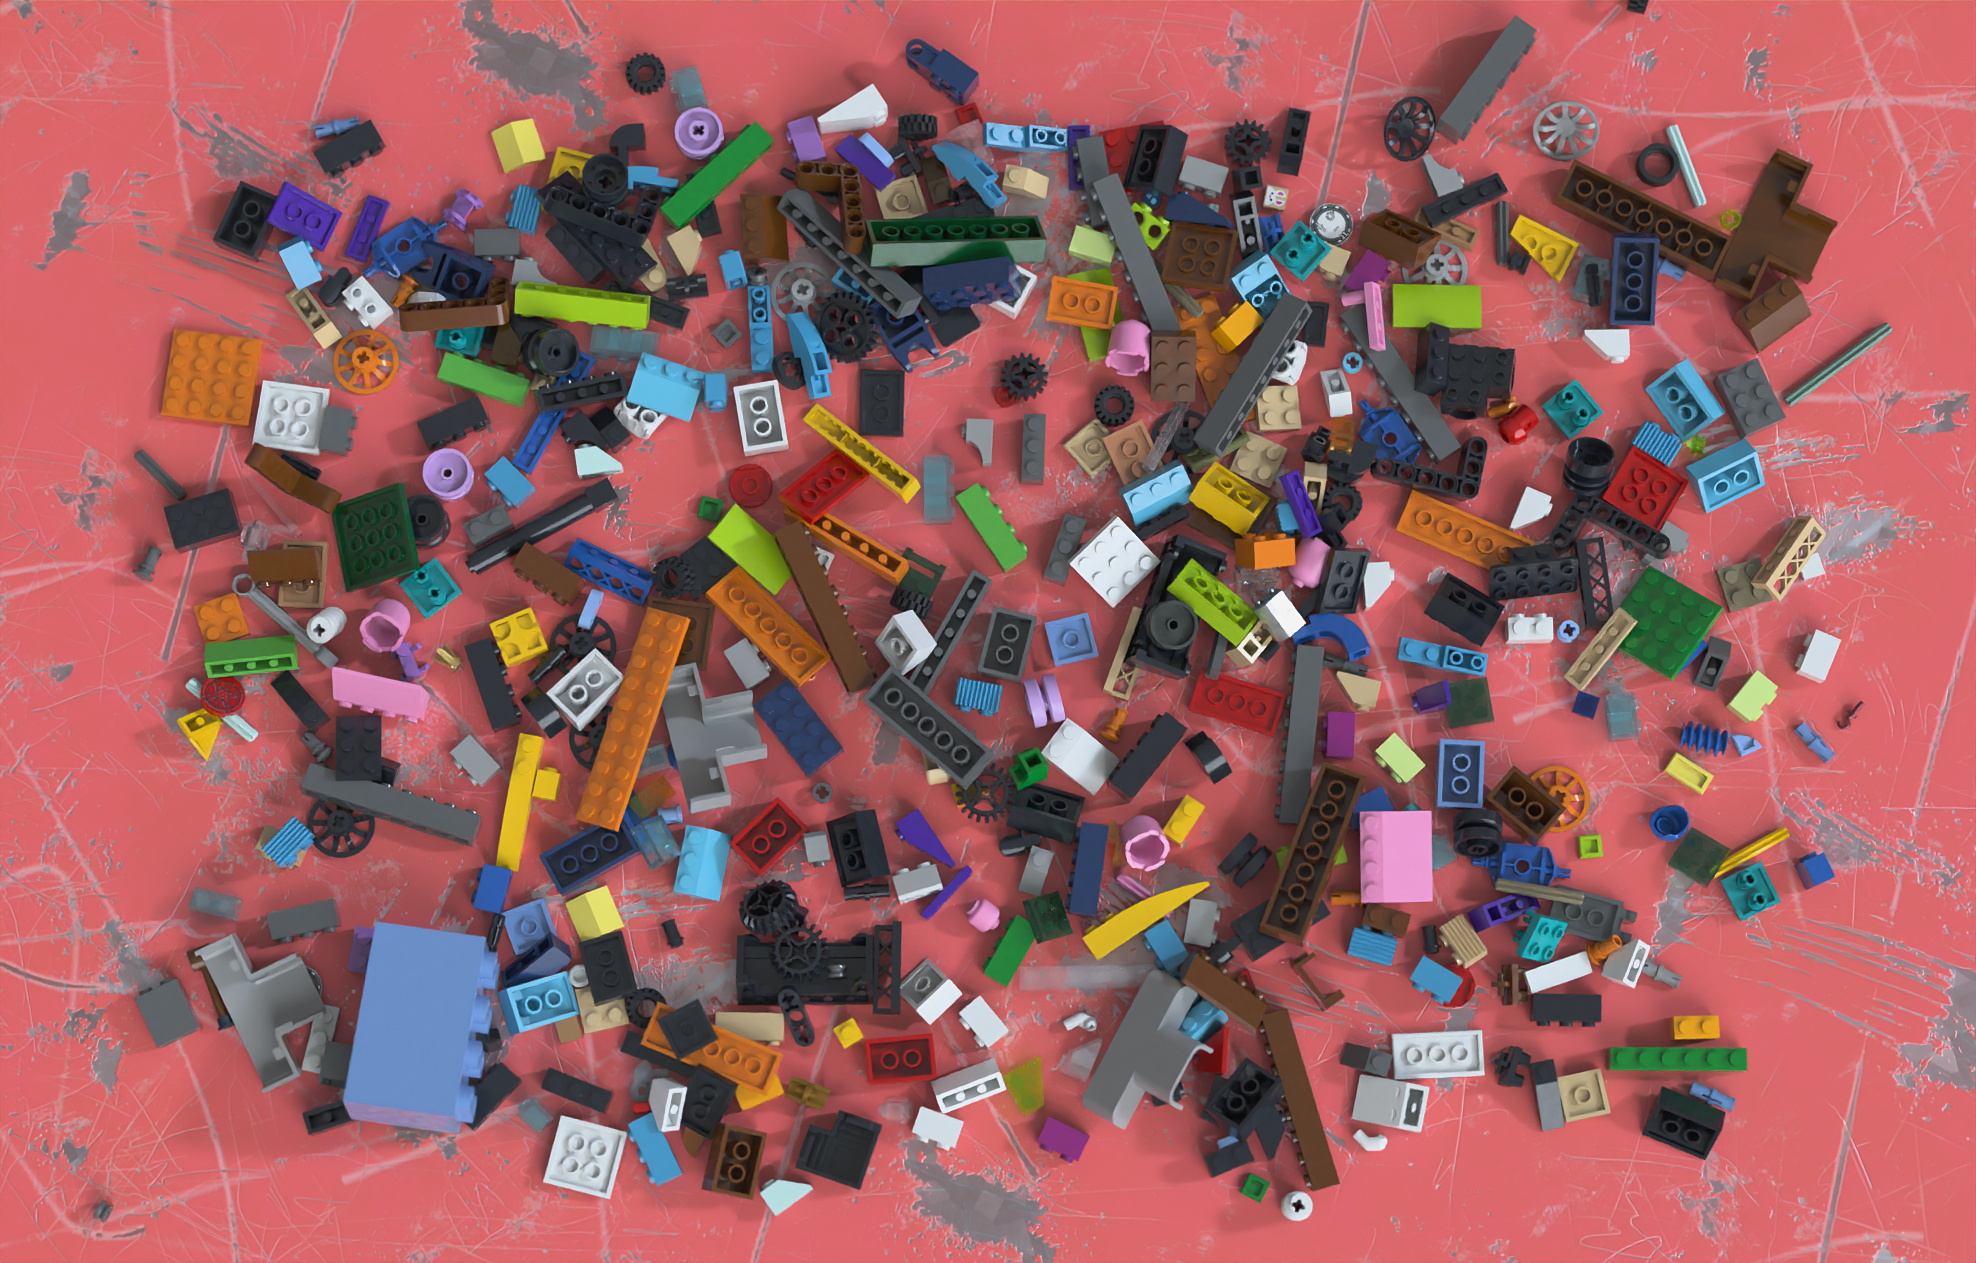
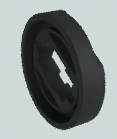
M790 351L782 352L774 357L772 361L773 373L784 387L790 390H798L805 385L806 382L800 357L795 358L794 353ZM789 364H794L797 370L792 377L786 375L787 371L785 368Z

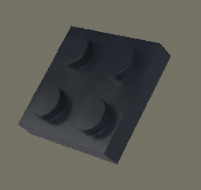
M699 999L657 1020L678 1061L719 1040Z

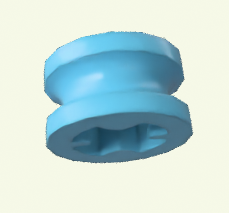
M1354 352L1345 355L1342 361L1344 371L1349 374L1359 372L1363 363L1361 356ZM1350 358H1354V361L1358 362V366L1355 365L1354 368H1350V364H1347L1346 361L1349 362Z

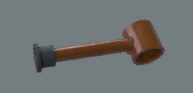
M207 943L187 951V956L193 971L201 970L218 1015V1031L235 1024L232 1022L230 1014L227 1015L220 993L204 960L200 955L196 956L194 953L209 945Z

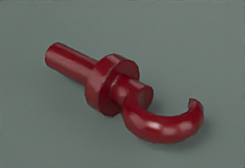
M1860 701L1852 710L1848 709V715L1845 717L1848 721L1847 726L1842 727L1840 722L1837 721L1838 727L1843 730L1848 729L1851 725L1852 717L1854 719L1857 717L1855 714L1865 703Z

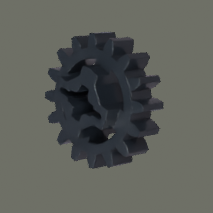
M1244 119L1243 125L1237 121L1235 124L1236 129L1233 127L1229 128L1230 134L1225 135V140L1229 142L1224 143V148L1230 149L1226 155L1227 157L1233 155V163L1238 160L1240 161V167L1244 163L1251 167L1252 162L1260 165V158L1263 160L1267 159L1265 152L1270 153L1271 147L1267 145L1271 144L1272 139L1266 138L1269 135V130L1263 132V124L1256 126V120H1253L1252 124H1248L1247 119ZM1242 132L1241 137L1234 140L1235 136ZM1245 140H1249L1251 147H1247V144L1244 143ZM1260 147H1262L1258 154L1253 155L1256 149H1260Z
M1020 353L1019 358L1012 355V362L1006 360L1004 364L1006 368L1002 367L1000 372L1003 374L1000 377V382H1005L1002 389H1009L1008 396L1010 397L1015 394L1016 400L1023 396L1024 400L1028 401L1030 395L1033 399H1036V392L1042 394L1044 390L1042 386H1046L1048 382L1045 380L1048 377V372H1043L1046 365H1039L1040 358L1038 357L1033 360L1031 353L1028 355V358L1024 357L1023 353ZM1018 365V369L1010 373V371ZM1021 374H1025L1027 380H1023ZM1038 381V383L1030 389V385Z

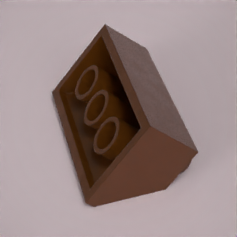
M1193 949L1177 969L1181 981L1255 1033L1268 1007L1265 1000L1266 996L1256 988L1252 990L1247 987L1248 983L1240 976L1233 977L1229 974L1230 970L1223 964L1219 963L1216 965L1211 961L1212 957L1205 951L1201 950L1198 952Z

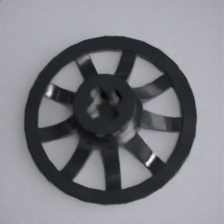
M1417 96L1403 98L1393 106L1388 114L1384 126V142L1388 152L1399 161L1409 162L1418 159L1427 151L1432 143L1436 120L1434 111L1426 100ZM1410 102V109L1405 114L1402 105ZM1416 102L1423 105V109L1413 115L1417 106ZM1396 110L1399 112L1400 115H1394ZM1428 113L1430 122L1415 123V121ZM1430 128L1427 139L1415 132V129ZM1389 134L1392 135V136H1394V137H1393L1392 139H1390V140H1389ZM1411 137L1424 144L1419 151H1417ZM1399 140L1400 149L1398 153H1396L1393 150L1392 145L1397 143ZM1406 143L1411 150L1410 156H1403L1406 150Z
M1184 409L1175 410L1164 415L1154 426L1151 440L1155 448L1156 437L1170 440L1171 443L1157 450L1156 448L1158 455L1174 449L1175 453L1170 461L1172 462L1178 460L1180 453L1185 455L1196 449L1195 433L1202 426L1206 418L1197 412ZM1184 415L1183 427L1178 428L1171 417ZM1189 416L1201 421L1192 430L1188 428ZM1166 421L1173 434L1161 433L1158 430ZM1160 457V459H1161V461H1162V463H1163V466L1167 465V463H1165V462L1162 460V458ZM1186 465L1185 471L1187 475L1193 474V472Z
M581 613L571 615L557 625L550 639V652L556 647L555 642L558 633L570 640L569 644L562 646L566 650H570L571 653L562 663L559 662L556 665L562 673L566 675L570 672L565 667L575 657L578 658L579 663L595 648L602 655L607 656V660L610 663L613 662L616 654V638L610 626L603 619L595 616L591 628L586 632H582V627L578 626ZM573 620L576 627V634L574 635L563 629L567 623ZM598 623L607 631V633L598 637L591 636ZM610 638L611 651L596 647V643Z
M604 706L601 710L603 712L600 725H596L594 720L589 723L592 727L590 732L579 731L574 725L571 727L569 734L571 751L577 761L590 770L593 768L607 727L608 711L612 712V706ZM575 734L588 737L589 741L576 747ZM593 747L591 758L586 762L579 753Z
M318 800L315 803L308 817L307 828L313 834V826H327L328 828L321 836L312 839L314 841L313 844L318 850L331 857L346 858L354 856L366 848L375 830V818L373 816L352 817L351 815L354 810L348 809L344 811L343 807L337 805V810L332 812L324 804L325 801ZM319 807L329 816L328 820H313ZM369 820L368 833L354 827V823ZM350 832L365 838L357 848H355L349 836ZM332 834L334 835V840L330 851L320 843ZM340 837H344L350 851L337 852Z

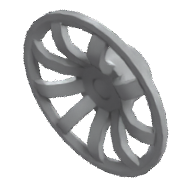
M1571 100L1557 101L1546 106L1537 115L1533 126V136L1536 145L1546 155L1558 160H1574L1589 153L1595 146L1599 137V123L1595 114L1584 104ZM1568 105L1580 108L1579 112L1575 115L1573 112L1568 111ZM1562 106V112L1557 116L1551 113V109ZM1586 112L1590 116L1592 122L1580 123L1578 122V120L1581 119ZM1544 115L1554 122L1551 125H1539ZM1594 128L1592 139L1582 134L1579 129L1588 130ZM1538 131H1553V133L1547 139L1541 141ZM1575 136L1588 144L1581 151L1576 146ZM1559 137L1556 152L1549 150L1546 146ZM1565 139H1568L1573 154H1561Z
M1442 239L1435 246L1434 254L1429 256L1424 265L1418 267L1422 268L1420 273L1408 277L1407 269L1402 265V275L1405 284H1412L1425 276L1427 280L1424 285H1430L1432 280L1436 281V285H1442L1443 278L1450 285H1464L1467 279L1468 267L1464 254L1457 246ZM1440 243L1452 248L1445 256L1439 254ZM1457 253L1462 265H1449L1448 260ZM1448 271H1462L1460 282L1458 283L1453 280Z
M798 262L785 267L775 277L771 287V302L777 315L787 322L786 315L778 305L792 300L794 303L788 314L795 313L799 305L802 306L803 312H806L808 316L809 304L816 310H821L815 298L831 297L832 293H836V289L832 287V277L825 269L814 263ZM807 267L804 279H798L793 269ZM812 269L823 275V277L811 283L809 281ZM789 272L794 283L793 285H787L779 281ZM828 281L831 293L816 290L817 287ZM777 287L790 291L788 296L776 300Z

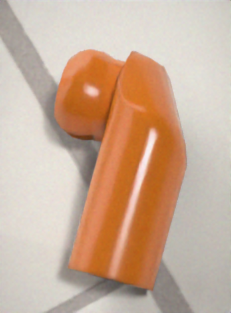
M1511 395L1510 400L1504 399L1506 402L1504 405L1488 408L1490 419L1508 415L1518 407L1516 396Z

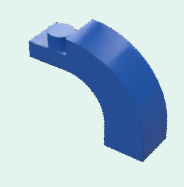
M1332 613L1308 616L1309 625L1301 626L1291 635L1294 647L1316 639H1332L1343 647L1349 662L1370 655V645L1362 630L1353 621L1341 615Z

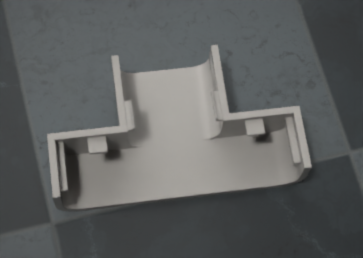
M696 662L676 666L673 669L661 705L689 812L691 814L731 805V794L724 767L767 758L766 743L762 744L754 715L752 690L705 699Z
M235 933L195 951V955H200L204 960L263 1083L262 1093L299 1077L302 1074L301 1066L286 1033L326 1014L322 998L299 953L295 952L255 972L240 939Z
M1153 970L1148 974L1085 1090L1082 1102L1086 1109L1124 1130L1145 1091L1182 1110L1183 1106L1173 1101V1092L1190 1059L1198 1049H1204L1211 1054L1213 1052L1212 1048L1178 1031L1197 992L1161 970Z

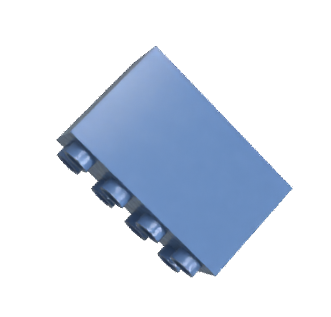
M376 921L343 1099L351 1119L460 1134L462 1122L473 1123L477 1096L474 1095L475 1088L468 1086L469 1077L481 1078L485 1051H482V1042L476 1041L477 1032L489 1033L492 1017V1007H489L490 997L484 996L485 988L496 990L500 963H497L498 953L488 951L485 937Z

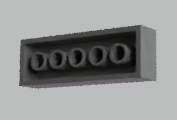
M1515 15L1439 118L1435 131L1455 145L1459 140L1464 141L1473 127L1472 123L1477 124L1484 114L1485 105L1489 107L1496 98V94L1499 91L1497 88L1502 90L1509 80L1511 72L1514 73L1524 57L1522 54L1526 56L1532 49L1536 41L1534 35L1537 30L1518 16Z
M892 666L888 668L861 699L868 708L964 790L972 784L995 757L994 753Z

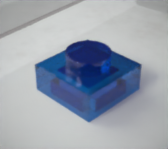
M1578 691L1571 713L1593 720L1600 698Z

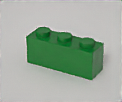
M1019 915L1015 919L1012 917L1009 919L1004 928L1007 930L1004 938H998L993 947L996 950L992 958L988 956L982 966L985 969L983 975L1005 988L1008 987L1041 929Z

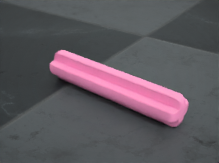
M1123 872L1115 880L1116 883L1141 901L1155 896ZM1174 910L1170 911L1163 917L1165 919H1169L1173 914Z

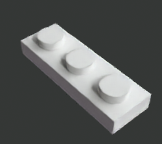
M324 1005L326 1014L313 1021L301 1070L320 1074L327 1041L333 1042L341 1008Z

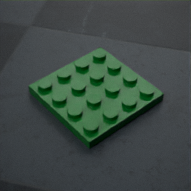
M1649 565L1619 606L1638 622L1617 649L1673 682L1724 611L1723 607Z

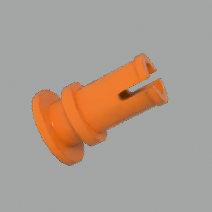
M405 274L401 275L405 279L402 283L399 282L398 290L389 301L396 307L405 304L410 294H414L415 291L413 289L415 286L421 287L414 278Z
M1116 707L1109 724H1106L1104 727L1106 730H1101L1099 734L1110 742L1119 743L1120 739L1117 736L1121 735V727L1129 713L1123 708Z
M1331 890V905H1352V907L1360 905L1361 909L1364 908L1365 903H1361V890Z
M1614 934L1602 943L1597 942L1595 945H1588L1586 949L1587 955L1594 964L1600 965L1610 953L1622 947V941L1619 936Z

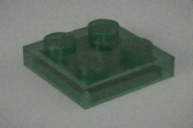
M1487 677L1448 683L1452 700L1446 708L1449 729L1494 722Z
M1691 827L1667 864L1669 867L1707 888L1731 850Z
M1058 891L1022 902L1037 944L1073 934Z

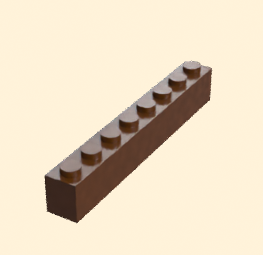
M1288 1009L1265 1014L1258 1028L1260 1034H1265L1267 1040L1264 1048L1267 1057L1271 1056L1274 1065L1270 1066L1272 1074L1282 1080L1285 1094L1280 1100H1285L1287 1107L1284 1109L1287 1122L1292 1123L1293 1131H1290L1293 1143H1298L1300 1152L1297 1153L1300 1166H1305L1307 1174L1303 1175L1306 1187H1311L1313 1192L1340 1184Z

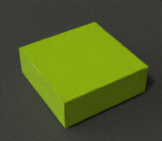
M1601 834L1577 837L1579 859L1603 857Z

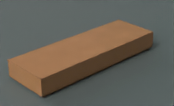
M1420 205L1413 221L1430 228L1420 211L1424 206ZM1454 219L1432 228V230L1442 234L1440 239L1469 252L1472 251L1480 234L1479 230Z

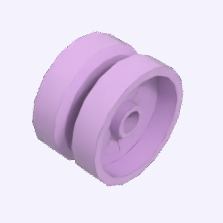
M701 107L691 108L682 113L676 121L674 131L677 146L681 153L689 160L696 162L708 161L715 153L719 154L724 144L722 123L711 110Z
M443 448L437 450L427 458L423 465L422 475L426 486L435 497L443 501L454 502L463 499L470 493L474 485L475 474L472 465L463 453L455 449ZM447 473L452 474L450 477L445 476Z
M1054 673L1042 676L1041 684L1043 690L1041 691L1037 680L1034 678L1023 681L1027 710L1029 715H1031L1035 728L1046 726V711L1049 712L1051 721L1054 723L1066 720Z

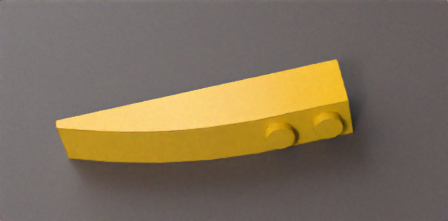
M816 403L803 419L807 425L832 446L839 449L869 472L872 478L906 504L921 488L914 476Z
M520 733L504 812L496 861L497 867L518 872L533 801V789L545 742L542 737Z
M1203 881L1184 885L1140 901L1117 915L1115 912H1112L1103 918L1104 924L1099 927L1094 924L1085 930L1086 936L1083 937V940L1096 959L1099 960L1208 887L1210 882Z

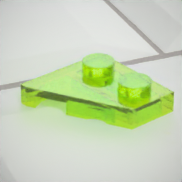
M1040 1056L1002 1076L1024 1117L1044 1106L1042 1058Z

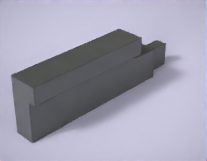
M1217 630L1205 678L1218 680L1228 641Z

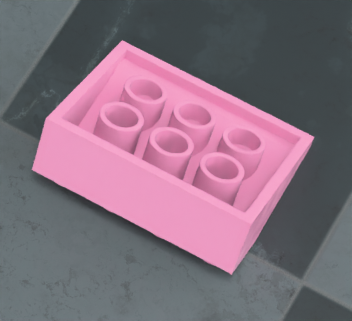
M338 667L332 668L333 699L339 702L338 706L350 709L352 705L361 707L360 711L373 713L374 710L381 711L383 716L390 718L400 715L404 716L405 721L417 723V719L424 721L430 695L422 686Z
M1431 811L1360 812L1361 903L1433 901Z

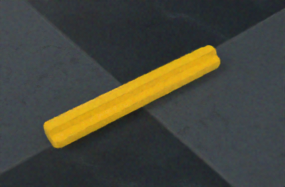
M1785 826L1775 830L1709 867V873L1713 878L1722 875L1790 836Z

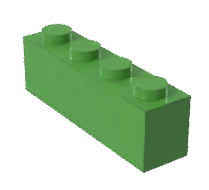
M455 351L452 354L445 353L437 375L440 382L522 409L531 385L530 380L527 379L528 376L515 372L514 375L508 373L506 368L494 365V368L486 366V362L474 358L471 361L465 359V355Z
M977 482L956 496L955 501L1003 572L1006 573L1027 559L1026 552H1028V549L1022 540L1019 542L1013 535L1016 532L1009 522L1005 523L1001 518L1003 512L997 504L993 505L989 500L991 495L986 487H980Z
M295 634L205 644L204 664L208 678L298 669L299 650Z

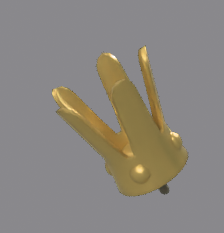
M445 641L443 650L441 648L437 649V653L440 656H435L431 660L447 667L452 673L458 668L464 671L460 667L464 659L457 656Z

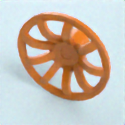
M359 330L348 334L338 344L333 356V369L338 381L349 391L363 395L374 394L388 387L396 377L399 369V356L395 345L386 335L374 330ZM370 335L366 347L361 346L357 336ZM376 337L387 343L378 350H372ZM353 340L356 347L354 352L342 349L348 341ZM391 349L394 361L378 359V356ZM339 354L352 359L350 363L338 367ZM377 365L393 367L388 378L376 368ZM354 368V374L347 383L340 372ZM373 372L383 383L371 388L369 373ZM360 373L364 375L365 389L353 386Z
M1548 766L1537 771L1530 779L1535 781L1539 778L1547 789L1546 792L1577 818L1573 823L1566 826L1563 812L1558 819L1560 827H1552L1549 832L1561 833L1575 828L1583 821L1589 810L1590 793L1585 781L1578 773L1563 766ZM1556 771L1554 786L1545 778V773ZM1562 772L1574 777L1566 787L1562 786L1561 783ZM1579 782L1584 795H1570L1569 791ZM1571 801H1585L1581 813L1570 805Z

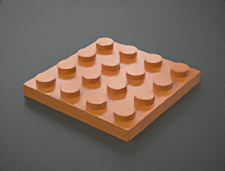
M174 329L161 415L164 417L250 427L263 341L261 339Z

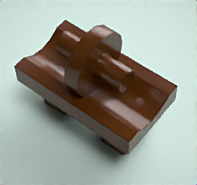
M1518 964L1502 965V973H1497L1498 982H1491V987H1498V996H1502V1006L1519 1005V1003L1528 1000L1527 990L1518 988V981H1525L1523 972L1527 971L1526 968L1518 967Z

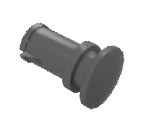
M149 546V550L142 563L138 564L139 569H134L132 573L144 581L152 582L153 578L150 575L155 573L154 568L163 552L153 546Z
M310 730L303 733L306 737H300L299 740L312 751V755L318 757L316 763H324L334 752L332 746L327 748V744L321 742Z

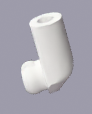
M1083 1012L1077 1013L1063 1021L1067 1031L1077 1026L1089 1032L1097 1028L1096 1019Z
M1361 1129L1352 1136L1367 1151H1381L1387 1144V1138L1384 1135L1368 1137Z

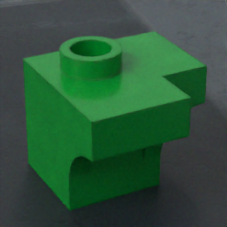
M1032 747L1013 755L1014 765L1008 769V773L1010 774V779L1014 781L1017 791L1048 778V763L1038 747L1034 749Z

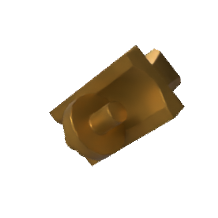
M792 1076L784 1097L823 1111L830 1089Z

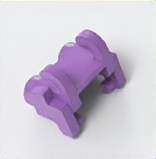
M460 189L455 194V202L451 207L444 209L442 217L465 233L468 225L465 218L472 208L479 210L485 204L471 192Z
M410 642L401 643L400 647L395 651H389L392 660L398 658L396 655L398 654L407 676L405 677L404 674L399 675L401 682L409 683L419 679L423 672L431 669L429 664L418 668L413 656L414 652L423 648L421 643L412 647Z

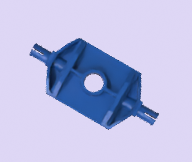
M412 216L372 242L373 265L363 270V274L368 279L381 271L398 281V277L430 257V254L421 247V243L423 240L437 242L436 235L439 231L448 227L447 223L442 218L432 225ZM403 241L410 243V248L406 252L398 250L399 244Z
M1366 398L1360 401L1358 405L1364 411L1366 418L1357 435H1360L1365 442L1378 445L1375 458L1379 460L1388 457L1414 464L1422 446L1396 409H1372ZM1386 434L1395 435L1396 443L1393 445L1387 444L1384 436ZM1380 463V465L1384 469V473H1386V467Z
M1503 842V848L1499 854L1490 858L1472 859L1471 866H1481L1487 869L1493 887H1495L1497 878L1549 886L1554 877L1570 879L1571 869L1558 868L1556 866L1550 849L1546 847H1533L1531 845ZM1520 860L1528 864V870L1525 873L1519 872L1516 868V864Z

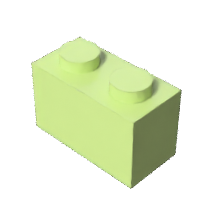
M1076 225L1068 255L1111 267L1116 246L1114 242L1109 241L1106 231L1101 233L1094 231V228L1088 225H1081V227Z
M1757 670L1749 677L1726 708L1746 724L1751 720L1755 722L1763 713L1761 710L1765 703L1769 705L1777 696L1774 692L1778 686Z
M1393 733L1373 753L1376 756L1374 760L1382 768L1387 767L1391 772L1390 777L1397 784L1402 783L1405 785L1425 766L1396 733Z

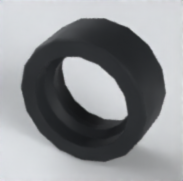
M1650 144L1643 149L1637 158L1636 171L1638 177L1648 186L1661 187L1667 185L1678 172L1680 164L1678 155L1667 144ZM1661 153L1668 158L1670 170L1665 176L1653 177L1646 171L1645 160L1649 155Z

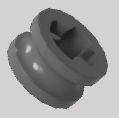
M763 267L748 269V283L752 286L766 284L767 270Z
M821 782L814 786L813 797L817 802L827 803L831 800L833 791L829 784ZM820 787H825L826 791L829 792L828 797L825 796V799H820L819 794H816L818 789L821 790Z
M846 965L826 966V969L829 971L827 978L847 977V974L844 973Z
M102 1200L96 1208L93 1218H100L101 1222L105 1223L114 1205H107L106 1201Z

